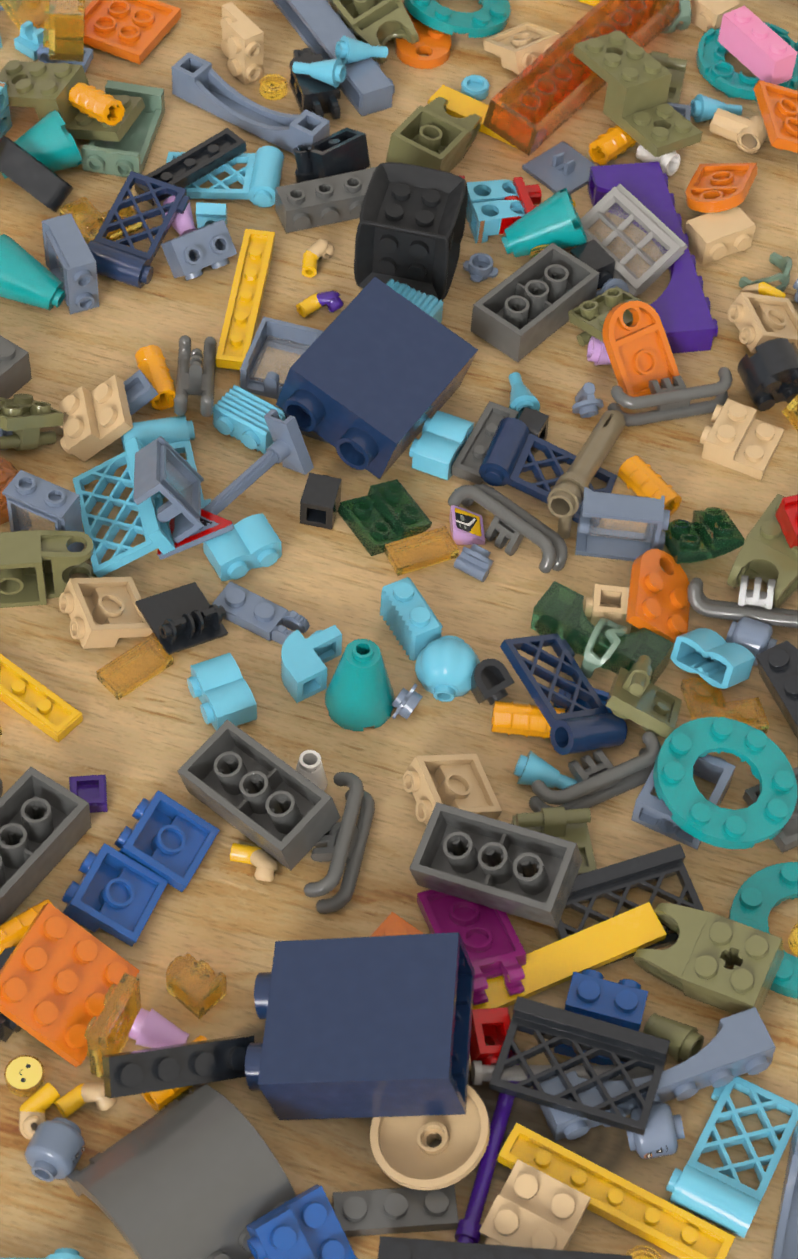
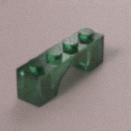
M556 581L552 583L533 609L531 629L537 631L540 635L558 633L561 639H566L574 653L584 656L585 648L595 626L585 616L583 610L584 596ZM644 627L636 632L618 636L621 640L620 644L601 668L608 669L616 674L620 667L630 671L641 655H647L651 658L652 675L650 683L654 685L669 664L674 643ZM601 631L593 647V652L599 657H602L611 645L604 631Z

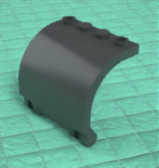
M207 1084L192 1086L187 1090L188 1095L179 1101L177 1099L172 1100L165 1105L163 1110L104 1152H99L89 1159L90 1164L81 1171L75 1169L65 1177L70 1188L78 1197L82 1194L86 1195L106 1214L125 1238L138 1259H250L253 1255L248 1247L247 1240L251 1236L246 1225L296 1197L285 1172L256 1129L227 1098Z

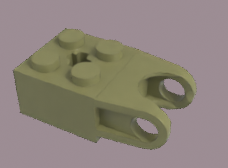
M329 0L333 10L340 14L344 24L352 29L356 39L368 43L371 46H385L387 42L395 38H403L413 44L419 41L417 31L401 0ZM372 57L378 64H383L387 61L386 58Z
M438 97L425 107L419 106L391 134L386 162L411 164L450 173L464 158L476 139L482 123V117L476 114L466 118L452 117L446 113L448 100Z
M780 494L776 495L747 535L727 582V585L736 588L740 586L742 575L749 576V580L761 577L765 583L769 579H776L773 607L775 608L781 607L798 589V546L789 548L775 516L784 498Z
M58 530L1 532L0 608L47 605V599L60 597L61 593L65 590L69 578L75 573H86L89 575V578H97L93 572L92 565L85 562L93 555L94 549L93 541L89 535L80 531ZM74 542H81L87 546L80 552H70L67 549Z
M672 903L657 904L654 912L659 921L670 930L676 932L679 935L678 940L673 946L663 950L637 949L633 957L635 963L649 974L684 992L685 996L732 1014H737L756 1007L760 1014L784 957L782 938L712 912ZM734 965L733 969H727L728 966Z

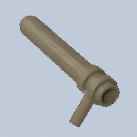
M618 410L604 412L568 471L559 477L548 494V508L553 515L559 517L557 533L563 539L570 537L572 515L577 512L582 504L584 487L589 488V484L625 427L624 415Z

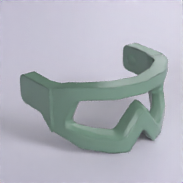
M660 0L661 8L657 13L656 20L659 32L667 34L675 32L676 28L678 30L688 29L691 23L690 0L679 1L680 12L677 16H675L672 10L671 0ZM662 17L671 19L672 23L670 26L664 25Z
M773 252L770 255L769 261L779 267L782 273L751 281L743 276L739 280V286L744 288L751 284L760 282L770 283L778 280L781 282V285L775 288L785 291L790 282L792 259L788 256L782 257Z
M604 617L600 618L587 643L581 665V670L587 678H591L594 670L601 667L611 657L621 642L618 636H623L627 631L626 626L619 625ZM600 633L601 637L608 640L611 644L602 657L593 652V647Z

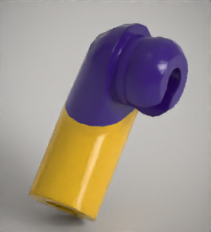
M333 290L309 296L298 303L296 309L299 315L304 318L325 305L333 313L342 308L344 302L340 299V294Z

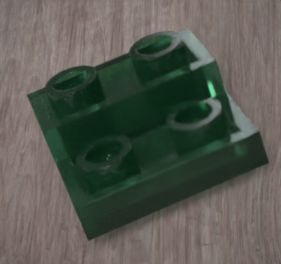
M398 479L370 486L367 496L340 502L337 511L371 556L389 551L414 539L431 528L432 522Z
M716 507L694 510L692 522L676 519L669 523L668 530H662L665 531L664 544L677 564L699 562L722 556L743 546L745 540L727 512Z

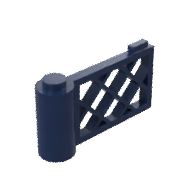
M131 171L94 240L88 243V247L96 261L97 274L137 288H142L144 284L148 285L154 272V268L150 265L177 213L183 214L190 201V197L186 196V189ZM134 183L146 186L148 192L133 196L131 189ZM164 194L176 196L173 202L161 206L157 197ZM153 199L157 208L141 213L137 204ZM133 206L137 215L121 220L118 214L119 211ZM160 215L163 220L162 225L149 229L145 220ZM141 222L144 231L129 236L125 227ZM121 229L124 238L117 241L105 239L109 232ZM149 239L151 246L148 252L135 249L133 243Z
M508 417L500 421L479 468V474L488 485H509L548 504L547 498L551 491L550 487H553L559 477L564 474L559 464L567 463L571 465L576 455L531 434L528 426L521 420ZM531 447L544 452L547 459L536 461L530 451ZM551 466L557 478L546 480L540 468ZM600 467L594 477L606 482L605 488L595 490L590 483L589 489L594 492L611 493L617 475ZM532 471L537 482L529 483L519 478L520 473ZM581 505L577 512L572 515V521L576 523L579 521ZM595 517L593 526H597L601 518Z
M558 633L504 639L500 647L550 725L551 744L558 754L567 755L621 746L624 743L628 730L626 722L612 712H608L573 658L575 653L566 639H561ZM551 646L558 658L542 650V647ZM517 650H522L533 656L532 661L522 657ZM538 659L554 667V671L551 672L537 664ZM561 671L571 676L575 684L560 677L559 672ZM533 674L549 682V687L538 683ZM555 686L572 694L571 698L568 699L555 692ZM577 698L587 702L591 709L576 703ZM550 701L567 710L566 713L557 714Z

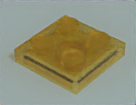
M124 973L118 985L113 984L109 988L104 999L105 1007L99 1017L94 1016L90 1020L84 1037L87 1039V1057H89L91 1074L104 1079L102 1056L121 1053L129 1039L128 1035L141 1009L139 979L127 973Z

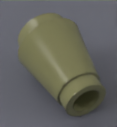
M656 1013L649 1017L643 1031L646 1034L669 1040L668 1054L677 1062L686 1061L698 1053L704 1042V1036L698 1033L696 1027L659 1016Z

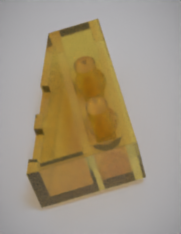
M45 0V11L49 12L44 13V29L49 30H44L43 48H49V60L83 61L85 0Z

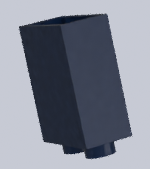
M374 277L290 367L276 405L283 410L286 419L290 415L296 418L301 431H313L333 445L339 457L348 466L358 470L366 469L378 479H381L422 431L427 418H432L460 387L478 349L381 280Z
M459 932L275 941L272 972H260L255 980L254 1002L256 1012L261 1020L266 1019L263 1042L250 1043L246 1050L245 1075L249 1089L251 1091L263 1092L279 1120L466 1114L475 970Z

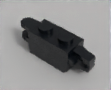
M310 48L293 50V59L290 61L289 85L301 113L304 110H308L321 117H324V114L330 113L333 120L340 119L341 112L337 101L340 99L339 86L333 87L310 77V75L293 73L292 70L295 61L303 63L324 61L321 53L313 54Z

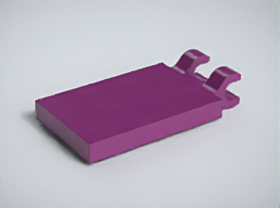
M432 889L417 893V904L431 934L459 932L475 970L473 1005L488 1002V997L484 990L488 989L486 979L503 975L505 987L510 996L525 992L521 982L522 979H525V974L521 965L526 964V952L506 912Z

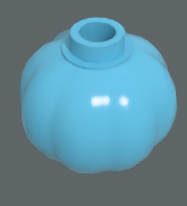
M450 635L433 640L421 650L416 658L415 672L424 689L432 693L435 699L450 702L454 697L463 696L471 690L472 673L480 661L473 648L465 643L463 639Z

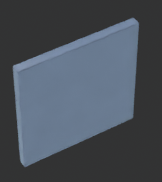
M562 141L522 165V169L553 193L567 188L569 194H572L588 184L590 168L596 165Z

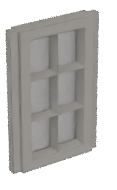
M621 184L617 187L614 186L580 219L587 242L595 240L616 261L613 278L625 281L628 285L629 293L635 297L638 294L641 295L688 248L686 243Z

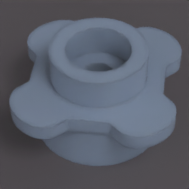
M476 253L463 263V269L469 272L471 275L470 279L473 282H481L488 277L495 278L498 275V269L493 267V259L488 254Z
M416 683L410 691L403 688L392 703V706L397 708L392 716L393 719L399 714L407 720L423 696L414 691L418 686Z

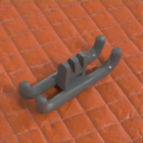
M183 335L179 339L174 412L178 416H183L187 412L188 395L201 396L200 413L203 417L208 418L213 414L217 345L214 337H207L205 339L204 353L197 348L191 351V339L189 336Z
M722 367L718 371L719 382L686 388L680 375L673 377V385L668 377L661 379V387L656 379L650 380L649 389L651 394L638 397L627 395L621 386L616 385L612 387L611 395L617 403H610L608 410L620 411L624 415L625 426H640L713 413L717 404L724 406L728 398L727 390L731 387L733 381L732 374L727 367ZM716 396L715 399L690 404L691 400ZM619 405L628 409H643L657 406V410L629 414L622 411Z
M486 484L463 485L455 489L448 499L450 507L451 505L459 507L460 504L469 507L475 501L495 515L485 533V538L490 542L496 538L494 544L500 549L508 542L505 553L509 556H512L517 551L523 538L526 537L542 551V560L539 564V570L542 573H549L552 569L554 571H561L564 568L568 558V550L564 539L493 487Z
M742 575L738 603L707 598L703 593V581L700 578H693L688 585V601L691 607L700 615L739 621L742 617H749L773 626L798 629V610L773 607L776 579L768 580L767 592L761 591V577H755L754 590H748L749 576Z
M651 731L645 732L642 740L646 747L639 751V756L615 767L601 749L593 752V759L590 755L581 757L582 766L577 760L569 762V770L578 783L559 791L552 790L542 780H535L531 788L536 796L530 798V808L534 812H540L541 808L553 807L546 803L564 806L565 810L591 808L646 783L654 768V763L661 747L657 736Z
M349 772L336 773L333 778L337 786L349 787V790L345 793L346 805L341 822H336L316 843V848L312 850L311 858L314 861L330 862L329 870L322 880L308 883L304 887V894L307 897L324 896L339 884L343 875L340 889L336 895L317 902L316 909L321 914L337 912L351 900L375 812V801L372 795L364 790L361 779Z

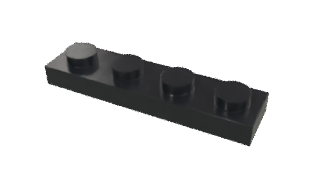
M226 128L146 176L185 188L246 152V142L229 128ZM134 183L135 192L139 195L148 192L146 186ZM164 194L158 196L157 198L159 202H161L166 198L170 197L171 195ZM153 199L147 200L152 206H155Z
M245 1034L103 1055L105 1097L116 1098L246 1077V1050L250 1043L255 1042L254 1035Z

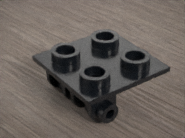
M196 582L135 602L167 655L228 635L227 630L221 623L222 619L226 618L224 607L222 605L217 606L216 604L210 605Z

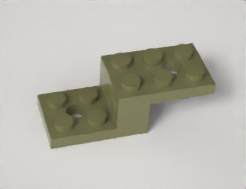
M620 30L613 31L574 45L573 55L608 83L603 113L655 158L701 142L702 131L667 103L672 72L627 37L626 34Z
M12 60L6 63L0 72V81L7 84L8 106L35 108L39 121L49 112L56 109L65 122L63 126L68 133H71L73 139L120 142L145 108L142 97L112 95L115 99L122 102L125 112L120 122L115 126H110L98 122L96 118H91L88 114H83L78 109L72 107L68 99L71 88L77 83L82 82L89 85L82 65Z

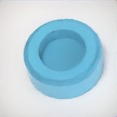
M479 75L467 76L462 80L461 93L478 101L484 100L489 94V82L486 78Z

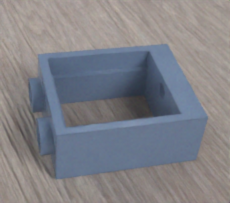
M709 754L696 760L693 766V775L716 784L708 801L720 806L730 787L736 766L726 762L723 758ZM652 770L636 799L631 820L698 850L702 841L681 829L671 819L672 813L663 799L659 800L658 797L653 795L655 786Z

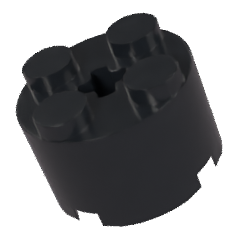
M785 338L772 339L755 347L757 353L750 358L746 354L740 360L737 371L759 411L769 410L775 403L786 401L788 404H793L798 401V349L794 342L790 344L788 339Z

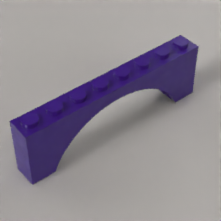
M659 161L591 166L587 189L593 207L614 186L617 187L621 184L688 246L684 250L685 253L668 268L670 282L664 292L650 306L655 308L662 321L672 353L711 350L713 338L718 335V324L716 319L711 317L710 300L704 296L703 280L701 275H697L696 259L694 254L689 252L688 235L683 234L682 218L680 213H676L674 194L669 193L668 177L666 173L662 172ZM617 203L607 211L623 219L629 216ZM635 220L632 222L633 225L642 230L646 235L648 234ZM655 238L652 239L664 255L668 250Z

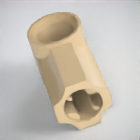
M720 108L714 113L709 128L711 133L735 141L743 152L749 154L756 153L768 137L762 117L753 116L750 119H746Z

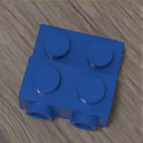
M158 790L150 801L145 798L141 800L132 814V817L137 819V822L132 829L126 826L114 845L120 848L119 852L168 880L169 885L183 892L220 830Z
M104 843L96 854L89 851L83 860L79 871L84 873V876L79 884L72 881L61 901L67 904L63 913L94 933L100 928L132 947L139 938L169 881Z
M585 969L581 973L573 972L564 1010L639 1031L648 991L642 990L641 985L634 980L622 979L619 983L604 980V976L596 970ZM560 1044L554 1048V1053L572 1058L577 1056L571 1046ZM602 1055L589 1060V1062L599 1065H613L610 1058Z
M318 1184L246 1225L251 1236L247 1240V1244L255 1259H357L323 1187Z

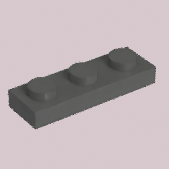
M489 401L454 461L451 475L476 484H482L484 480L479 474V468L500 421L508 417L518 418L519 412Z
M454 1184L437 1190H415L406 1187L333 1192V1210L346 1237L457 1229L459 1224Z

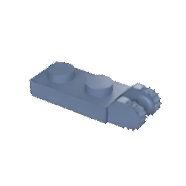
M231 581L212 603L224 607L226 620L268 641L273 640L283 645L287 637L294 630H299L304 634L310 626L307 619L293 610L288 611Z

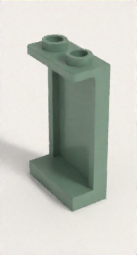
M108 80L105 86V94L142 97L145 108L120 142L90 140L89 145L84 144L81 149L82 168L84 171L128 177L131 171L142 174L165 113L164 89Z

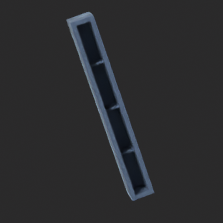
M272 0L313 54L321 53L324 60L337 59L335 47L342 36L356 39L352 29L344 24L340 14L333 10L328 0ZM370 57L366 60L345 64L346 77L344 82L340 83L339 88L361 117L392 107V95L395 93L394 84L382 72L377 61Z

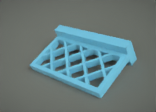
M136 437L124 442L125 452L73 478L75 492L80 495L84 532L89 535L94 544L93 555L90 559L93 572L97 577H102L157 548L163 555L175 549L169 522L162 523L157 520V509L164 504L161 492H157L139 505L133 501L135 453L144 447ZM127 464L121 477L113 476L118 468ZM94 480H99L92 492L85 491V485ZM108 483L116 484L109 496L102 495ZM125 487L133 488L126 501L119 499ZM97 502L104 503L97 516L90 514ZM114 506L122 507L115 520L107 518ZM131 510L139 512L132 524L125 523ZM102 525L109 526L110 528L103 539L96 538ZM120 529L127 531L120 544L113 542ZM137 534L145 535L146 541L135 547H130ZM108 549L116 550L111 559L103 563L101 562Z

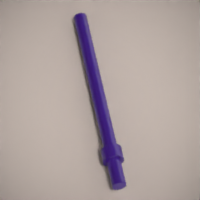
M508 1081L514 1084L519 1083V1081ZM499 1093L490 1125L488 1146L480 1160L464 1219L459 1220L455 1233L457 1242L479 1243L481 1236L479 1232L481 1228L480 1220L515 1097Z

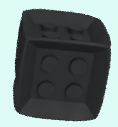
M393 162L379 164L371 177L360 211L354 255L356 284L364 289L374 277L385 284L390 279H393L395 282L405 283L411 289L420 290L421 293L433 295L438 300L443 301L450 289L457 267L460 243L465 229L468 201L466 180L449 172L411 164Z

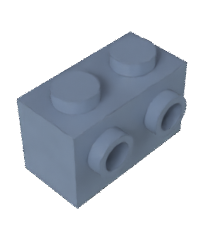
M224 219L161 243L173 277L185 276L186 281L203 275L202 268L211 265L214 270L229 264L228 258L237 254Z

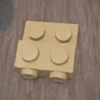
M232 2L222 5V19L220 20L222 27L221 49L224 55L229 57L227 66L231 75L237 77L244 85L263 78L264 32Z
M525 22L483 40L484 50L495 54L497 57H501L502 67L514 71L515 74L527 73L535 69L537 65L551 63L557 60L560 55H563L560 33L530 22Z
M745 292L739 293L728 309V318L731 322H735L740 331V342L746 344L751 353H757L755 347L777 338L788 339L790 344L794 342L798 349V314L790 299Z
M115 374L91 392L81 386L58 403L59 411L64 413L63 426H60L63 429L64 436L60 439V444L68 454H73L84 462L133 428L124 382Z
M727 398L724 406L717 404L711 418V422L714 423L713 427L706 425L700 438V443L704 444L701 458L761 480L783 437L785 429L756 419L757 409Z
M132 576L69 578L64 592L60 595L59 607L62 613L69 614L71 619V637L79 639L83 649L115 647L119 638L150 637L152 629L135 604L136 601L142 598Z
M477 754L415 756L403 775L405 791L412 792L416 800V818L420 822H425L426 826L436 802L493 819H497L502 812Z
M517 1159L500 1195H497L479 1232L482 1236L486 1237L484 1244L566 1250L587 1209L591 1197Z

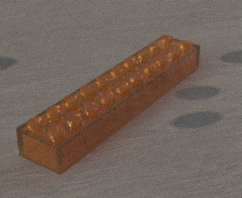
M601 0L491 99L483 125L530 156L607 83L573 55L574 45L620 30L644 49L678 15L680 0Z

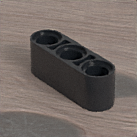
M5 135L2 136L0 139V172L49 209L57 212L74 188Z

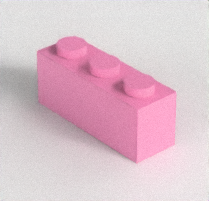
M746 6L723 14L718 42L761 81L779 85L792 78L798 53Z

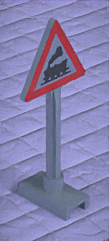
M271 409L264 415L273 439V443L266 449V453L218 494L206 507L201 508L200 522L204 527L179 543L173 540L175 549L164 555L158 549L157 555L160 560L232 531L234 529L232 521L222 518L217 514L224 510L275 463L279 464L282 462L283 467L304 475L314 468L294 416L290 415L282 421L275 409ZM175 517L169 522L172 538L175 528Z

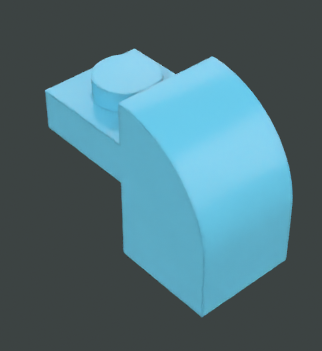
M336 625L325 630H318L306 639L299 630H296L283 643L281 650V679L296 703L327 689V667L324 663L340 656L342 653V633Z

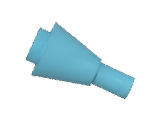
M342 36L340 41L336 43L335 55L345 65L366 60L370 57L387 58L388 48L387 46H371L368 43Z
M340 58L312 63L295 61L292 67L293 73L310 75V77L333 87H338L341 82H344L346 77V66L343 65Z
M697 94L690 103L692 105L691 116L696 123L712 120L718 108L738 116L742 115V105L725 104L701 94Z
M511 373L509 375L511 385L509 408L519 412L518 418L525 407L539 411L540 403L523 384L520 373Z
M531 750L527 757L520 755L513 775L519 776L517 784L532 785L535 780H542L548 788L565 789L578 783L575 779L560 774V771Z

